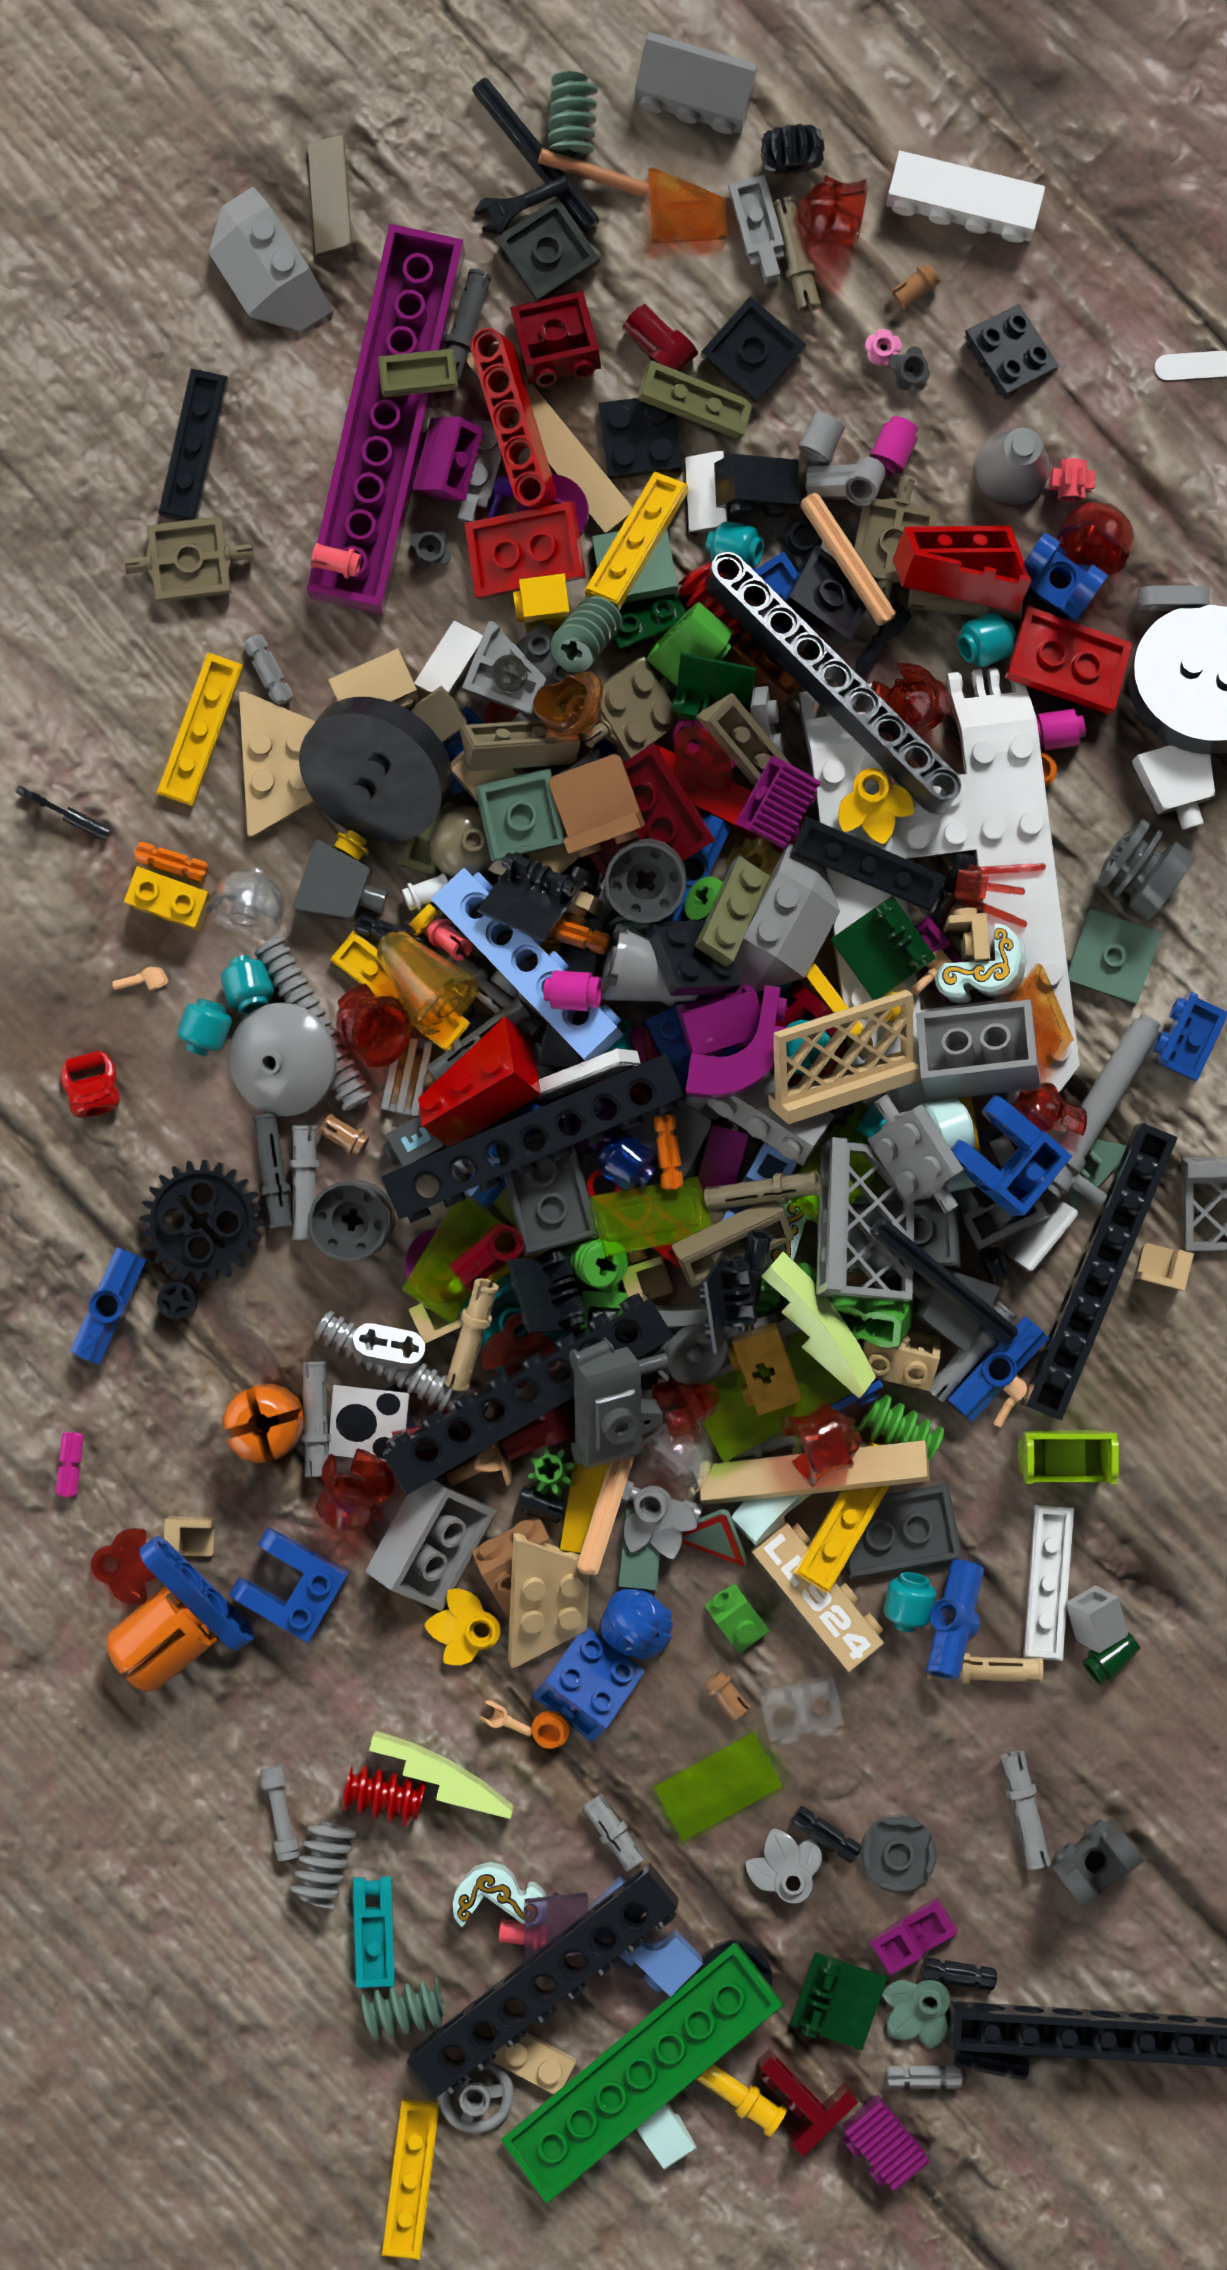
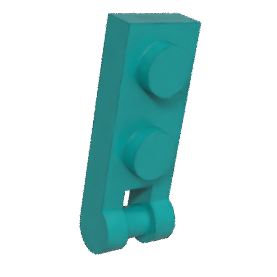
M380 1876V1880L366 1881V1877H354L353 1905L356 1988L394 1987L392 1876ZM366 1896H380V1907H366Z

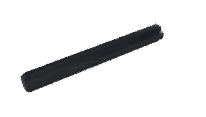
M486 77L479 80L472 88L474 95L543 182L547 184L564 176L565 174L561 170L538 163L539 155L543 148L490 80ZM571 183V190L555 197L560 199L582 231L588 232L598 224L599 218Z
M879 1218L871 1227L870 1233L1000 1342L1008 1345L1017 1336L1018 1329L888 1220Z

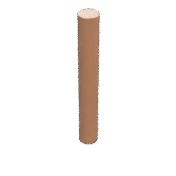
M544 148L541 149L538 163L634 195L644 198L649 187L648 182Z

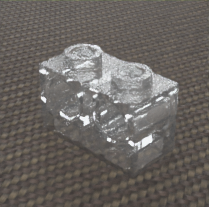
M832 1675L758 1691L769 1741L777 1740L778 1745L800 1741L799 1735L814 1732L816 1737L834 1734L838 1732L837 1726L845 1725L835 1680ZM818 1698H825L831 1703L830 1711L822 1717H816L810 1712L812 1702ZM786 1706L794 1711L793 1719L789 1724L778 1725L773 1721V1713L777 1708Z

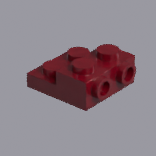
M583 291L510 307L528 385L536 383L540 387H549L555 384L558 378L573 375L575 378L585 379L590 377L595 370L601 369L599 347Z

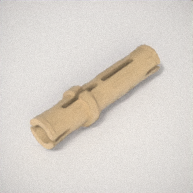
M479 1278L474 1281L468 1308L464 1309L461 1315L463 1325L451 1366L445 1379V1384L448 1387L454 1381L452 1389L456 1391H467L469 1389L470 1379L485 1329L490 1327L492 1322L490 1312L499 1286L496 1283H492L491 1288H489L491 1280Z
M965 1653L960 1677L957 1680H961L962 1684H970V1680L1043 1683V1658L970 1657V1653ZM927 1673V1680L943 1679Z

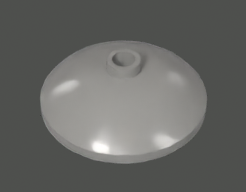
M273 1003L255 1009L240 1022L231 1040L229 1065L236 1087L251 1105L267 1114L275 1113L276 1116H293L312 1109L328 1094L336 1075L337 1056L335 1045L328 1029L315 1014L296 1004ZM270 1056H272L276 1061V1066L274 1069H272L268 1064V1059Z

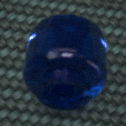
M625 1134L620 1138L613 1136L598 1157V1161L602 1163L600 1167L602 1176L624 1191H630L637 1185L644 1188L657 1170L651 1166L655 1158L654 1151L630 1134Z

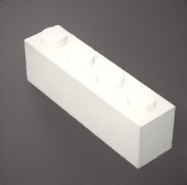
M899 150L885 206L892 207V210L900 215L912 216L916 213L928 216L930 221L937 224L948 225L953 222L965 225V228L973 233L984 234L989 231L1001 234V237L1007 241L1020 243L1023 240H1031L1045 186Z

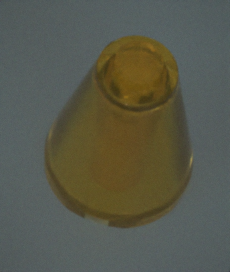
M404 931L390 932L380 940L377 958L415 1028L422 1035H432L441 1031L437 1026L445 1020L452 1024L472 1004L477 994L473 989V985L478 986V982L470 974Z

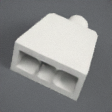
M1170 745L1139 754L1132 760L1133 767L1158 815L1176 810L1182 831L1204 824L1198 804L1206 802L1215 796L1210 754L1193 753Z

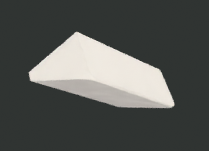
M723 451L685 457L686 484L689 490L687 493L689 533L716 531L722 522H727L726 508H716L714 463L724 458Z
M453 621L417 677L414 685L429 694L443 686L452 695L472 664L483 635Z
M1050 1197L1044 1204L1050 1218L1021 1232L1006 1250V1255L1025 1271H1033L1078 1216L1076 1209L1061 1200Z

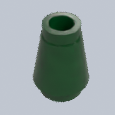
M1128 1632L1126 1638L1101 1653H1097L1094 1650L1087 1652L1088 1657L1082 1663L1089 1675L1102 1686L1107 1681L1112 1683L1141 1648L1135 1638Z

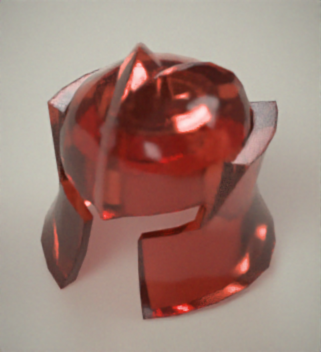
M825 175L824 181L816 184L807 193L806 197L799 201L798 220L807 234L812 237L813 246L837 244L854 253L859 239L866 203L867 178L846 183Z
M897 663L903 679H895L892 688L873 680L871 688L919 736L925 735L939 725L944 715L952 714L949 693L942 681L936 680L929 670L916 664Z
M364 983L350 989L337 1001L339 1006L335 1019L337 1038L344 1046L358 1050L357 1052L362 1056L367 1067H384L395 1062L403 1055L410 1040L412 1023L408 1011L399 1000L391 996H379L373 993L369 986Z
M1041 1083L1040 1089L1019 1091V1095L1010 1103L1040 1131L1047 1132L1053 1129L1054 1123L1061 1119L1060 1124L1065 1128L1082 1136L1085 1134L1088 1118L1086 1110L1082 1106L1064 1101L1052 1083Z
M823 1402L806 1415L783 1416L781 1423V1435L783 1437L798 1435L806 1452L791 1462L811 1487L815 1486L830 1471L853 1468L854 1462L852 1459L862 1442L859 1432L854 1429L855 1419L845 1416L837 1409H832L826 1402Z
M357 1448L350 1470L352 1473L365 1478L366 1482L342 1473H338L336 1476V1458L331 1453L322 1467L321 1478L324 1486L315 1507L321 1519L337 1532L342 1530H362L375 1520L384 1522L383 1502L389 1498L394 1489V1476L388 1465L370 1452Z

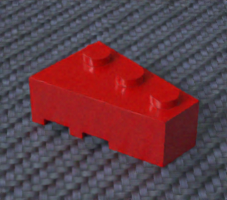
M1011 525L904 527L893 556V562L902 587L1018 613L1031 583Z
M504 1016L418 1098L422 1127L447 1147H450L540 1096L541 1090L532 1039Z

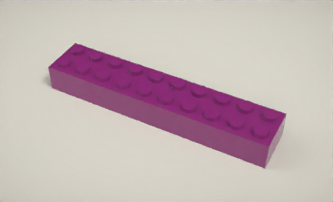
M389 223L317 542L323 546L349 551L350 548L355 549V553L362 555L361 566L357 577L350 576L349 579L344 578L342 573L312 567L307 586V592L311 600L380 615L385 613L434 392L383 397L378 356L444 349V340L448 333L465 257L463 239Z

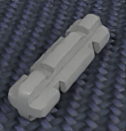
M256 634L249 637L243 646L248 656L254 658L252 664L264 687L270 689L271 692L268 695L273 704L280 706L289 702L293 698V692L288 683H283L282 680L285 677L272 652H267L266 648L269 646L264 636Z
M947 2065L944 2069H940L939 2066H908V2070H904L903 2066H890L887 2069V2085L891 2090L904 2089V2086H909L910 2089H941V2085H945L946 2089H959L962 2086V2070L955 2065Z

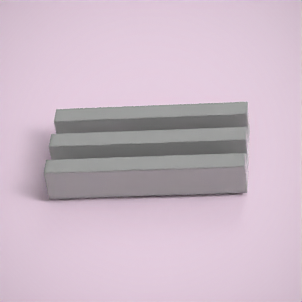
M396 1035L381 1105L382 1110L419 1116L418 1098L424 1093L428 1074L427 1064L430 1063L433 1042ZM406 1045L409 1046L398 1102L397 1105L391 1104L402 1046ZM421 1048L424 1051L413 1105L410 1108L406 1107L405 1104L416 1050Z

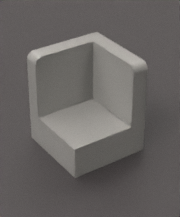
M1095 1585L1066 1602L1077 1642L1097 1653H1101L1127 1637L1128 1631L1118 1596Z

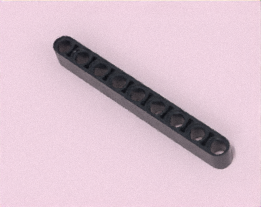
M723 552L717 555L710 566L705 580L706 590L901 787H904L909 792L911 797L923 809L933 814L947 811L961 791L962 784L957 773L741 557L731 552ZM718 572L729 574L732 580L723 579L719 576ZM744 599H752L759 606H750ZM771 626H780L786 633H777ZM798 652L809 654L813 660H804ZM825 679H833L838 683L839 687H831ZM852 706H860L866 714H858ZM879 732L887 733L893 741H885L881 738ZM906 759L917 762L920 769L909 766ZM933 786L944 789L947 796L937 794Z

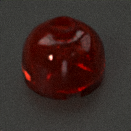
M1088 502L1079 505L1067 515L1061 524L1056 539H1059L1061 542L1059 546L1067 553L1066 558L1076 565L1081 563L1089 567L1093 564L1097 568L1102 569L1106 574L1112 575L1119 573L1126 566L1133 547L1134 531L1130 520L1113 504Z

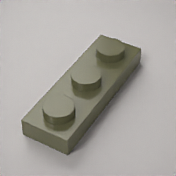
M652 360L645 367L637 397L640 401L738 440L745 435L753 405L751 400Z
M740 855L733 860L695 947L724 967L731 964L737 955L770 876Z

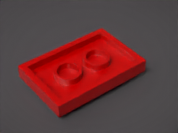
M572 501L464 523L475 598L485 599L520 591L519 579L565 574L566 582L586 578L576 504Z
M1027 606L1021 617L1005 678L1111 715L1117 705L1133 643Z

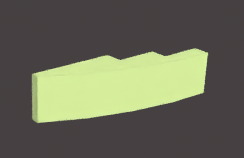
M782 1252L761 1277L789 1301L782 1313L809 1336L802 1348L860 1399L876 1378L864 1352L837 1309L827 1297L816 1296V1284L791 1258Z
M379 1731L374 1732L369 1751L406 1760L403 1776L438 1784L439 1789L436 1800L511 1819L513 1805L477 1776L453 1761L413 1742Z

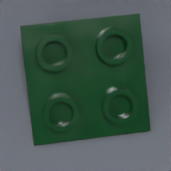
M677 594L623 603L619 610L622 616V625L613 639L618 652L626 650L629 653L631 649L642 645L644 640L650 644L652 643L651 637L656 636L659 640L662 637L661 633L665 634L686 613Z
M681 652L676 699L674 698L671 713L678 715V719L683 718L697 721L696 716L732 693L750 714L756 668Z
M894 896L879 904L830 939L872 1000L880 998L936 959Z
M815 1951L790 2025L803 2029L802 2033L806 2036L817 2038V2035L863 2051L887 1976Z

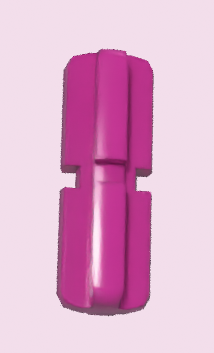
M64 1432L62 1434L59 1456L62 1466L58 1467L56 1494L58 1496L75 1497L78 1494L80 1468L77 1467V1464L81 1462L84 1438L81 1433Z

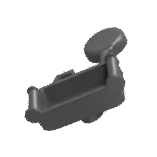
M705 1323L691 1324L678 1331L666 1346L665 1353L637 1360L628 1347L614 1350L613 1345L605 1337L602 1338L601 1342L577 1352L576 1349L570 1350L569 1359L574 1370L576 1441L571 1444V1450L575 1462L578 1465L583 1464L586 1469L640 1454L642 1435L663 1423V1413L656 1398H641V1375L667 1369L677 1382L686 1385L701 1383L718 1372L725 1362L728 1351L726 1340L718 1353L713 1354L712 1340L706 1337Z

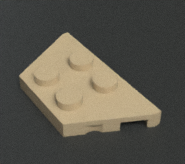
M239 692L247 834L249 838H255L261 834L260 832L279 821L283 822L293 816L298 810L304 807L307 808L315 803L307 791L299 767V753L302 741L315 721L247 692Z
M519 1533L513 1534L508 1643V1661L511 1668L518 1667L587 1631L590 1575L581 1573L577 1568L580 1555L573 1552H562L558 1547L548 1543L541 1546L527 1541L525 1535Z

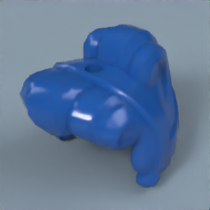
M623 1589L612 1595L600 1619L601 1634L609 1645L624 1655L634 1656L641 1660L654 1658L664 1651L672 1638L670 1634L673 1626V1621L671 1620L672 1611L664 1607L657 1598L643 1591V1589Z

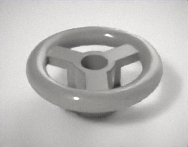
M491 2062L484 2068L493 2073L500 2084L484 2086L479 2082H473L468 2074L464 2076L467 2080L461 2086L462 2090L459 2097V2104L463 2110L461 2117L453 2110L446 2091L437 2097L440 2110L451 2125L464 2132L483 2133L494 2129L505 2120L512 2108L514 2090L512 2081L503 2067ZM472 2091H478L481 2093L482 2099L472 2101L468 2094ZM502 2097L498 2110L490 2118L482 2121H472L474 2116H479L486 2112L491 2098Z

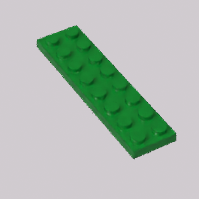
M733 1943L500 2140L545 2203H550L785 2006V2004L740 1945Z

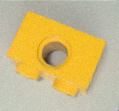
M565 574L519 579L520 591L513 592L517 622H525L526 632L532 631L542 621L549 629L560 628L566 618L570 616Z
M137 866L124 902L137 910L201 932L214 897L207 891Z

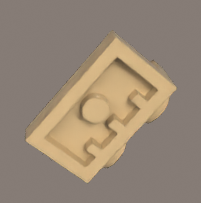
M977 908L954 910V915L947 917L943 927L944 935L963 934V939L960 940L962 961H989L990 947L987 913H977Z
M908 1330L900 1346L880 1347L863 1339L862 1351L876 1379L929 1391L931 1390L940 1360L941 1337Z

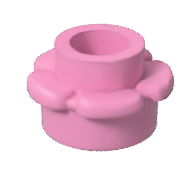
M877 330L875 335H870L865 342V350L868 353L867 358L875 365L889 366L890 357L902 350L901 340L898 336H893L890 330ZM883 344L887 346L885 351L880 349V346Z

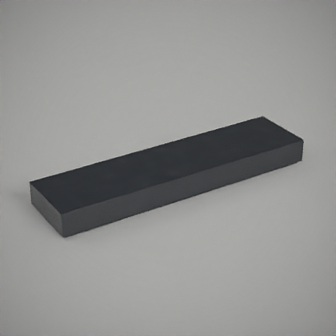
M192 368L190 370L158 512L161 517L180 521L198 519L229 382L228 376Z
M805 816L790 850L794 854L928 911L932 910L946 878L941 873Z
M566 915L565 921L588 927L592 932L595 930L604 932L605 922L603 920ZM561 942L559 956L569 965L566 971L590 972L593 977H596L600 954L592 952L589 947L582 949ZM577 1011L572 1018L573 1025L584 1024L589 1018V1011ZM547 1021L540 1064L542 1066L567 1069L581 1063L582 1057Z

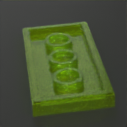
M803 1332L788 1340L789 1344L784 1346L801 1392V1402L758 1416L755 1406L747 1407L740 1386L747 1383L742 1370L729 1372L688 1394L724 1463L853 1394L802 1348L809 1338L806 1333ZM764 1362L757 1364L758 1371H754V1373L760 1372L763 1377H768L770 1375L769 1369L773 1367L767 1368Z

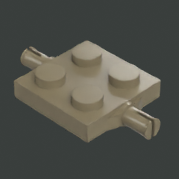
M899 477L895 498L884 500L875 498L874 502L862 507L854 544L855 551L874 580L878 581L877 584L880 589L884 590V595L888 601L892 584L901 583L893 562V556L904 527L936 526L939 511L921 508L910 501L915 480L908 479L906 491L904 492L906 477Z
M219 516L147 525L149 545L146 557L124 559L126 575L149 572L154 583L155 600L158 603L232 594L230 581L232 561L253 560L254 554L252 543L238 546H230L225 538L223 518Z
M644 656L636 659L584 695L594 712L597 725L582 734L583 741L591 738L585 744L592 748L595 744L606 738L613 744L622 761L630 759L674 728L681 720L678 719V715L671 713L672 703L668 696V693L677 686L667 677L659 680Z

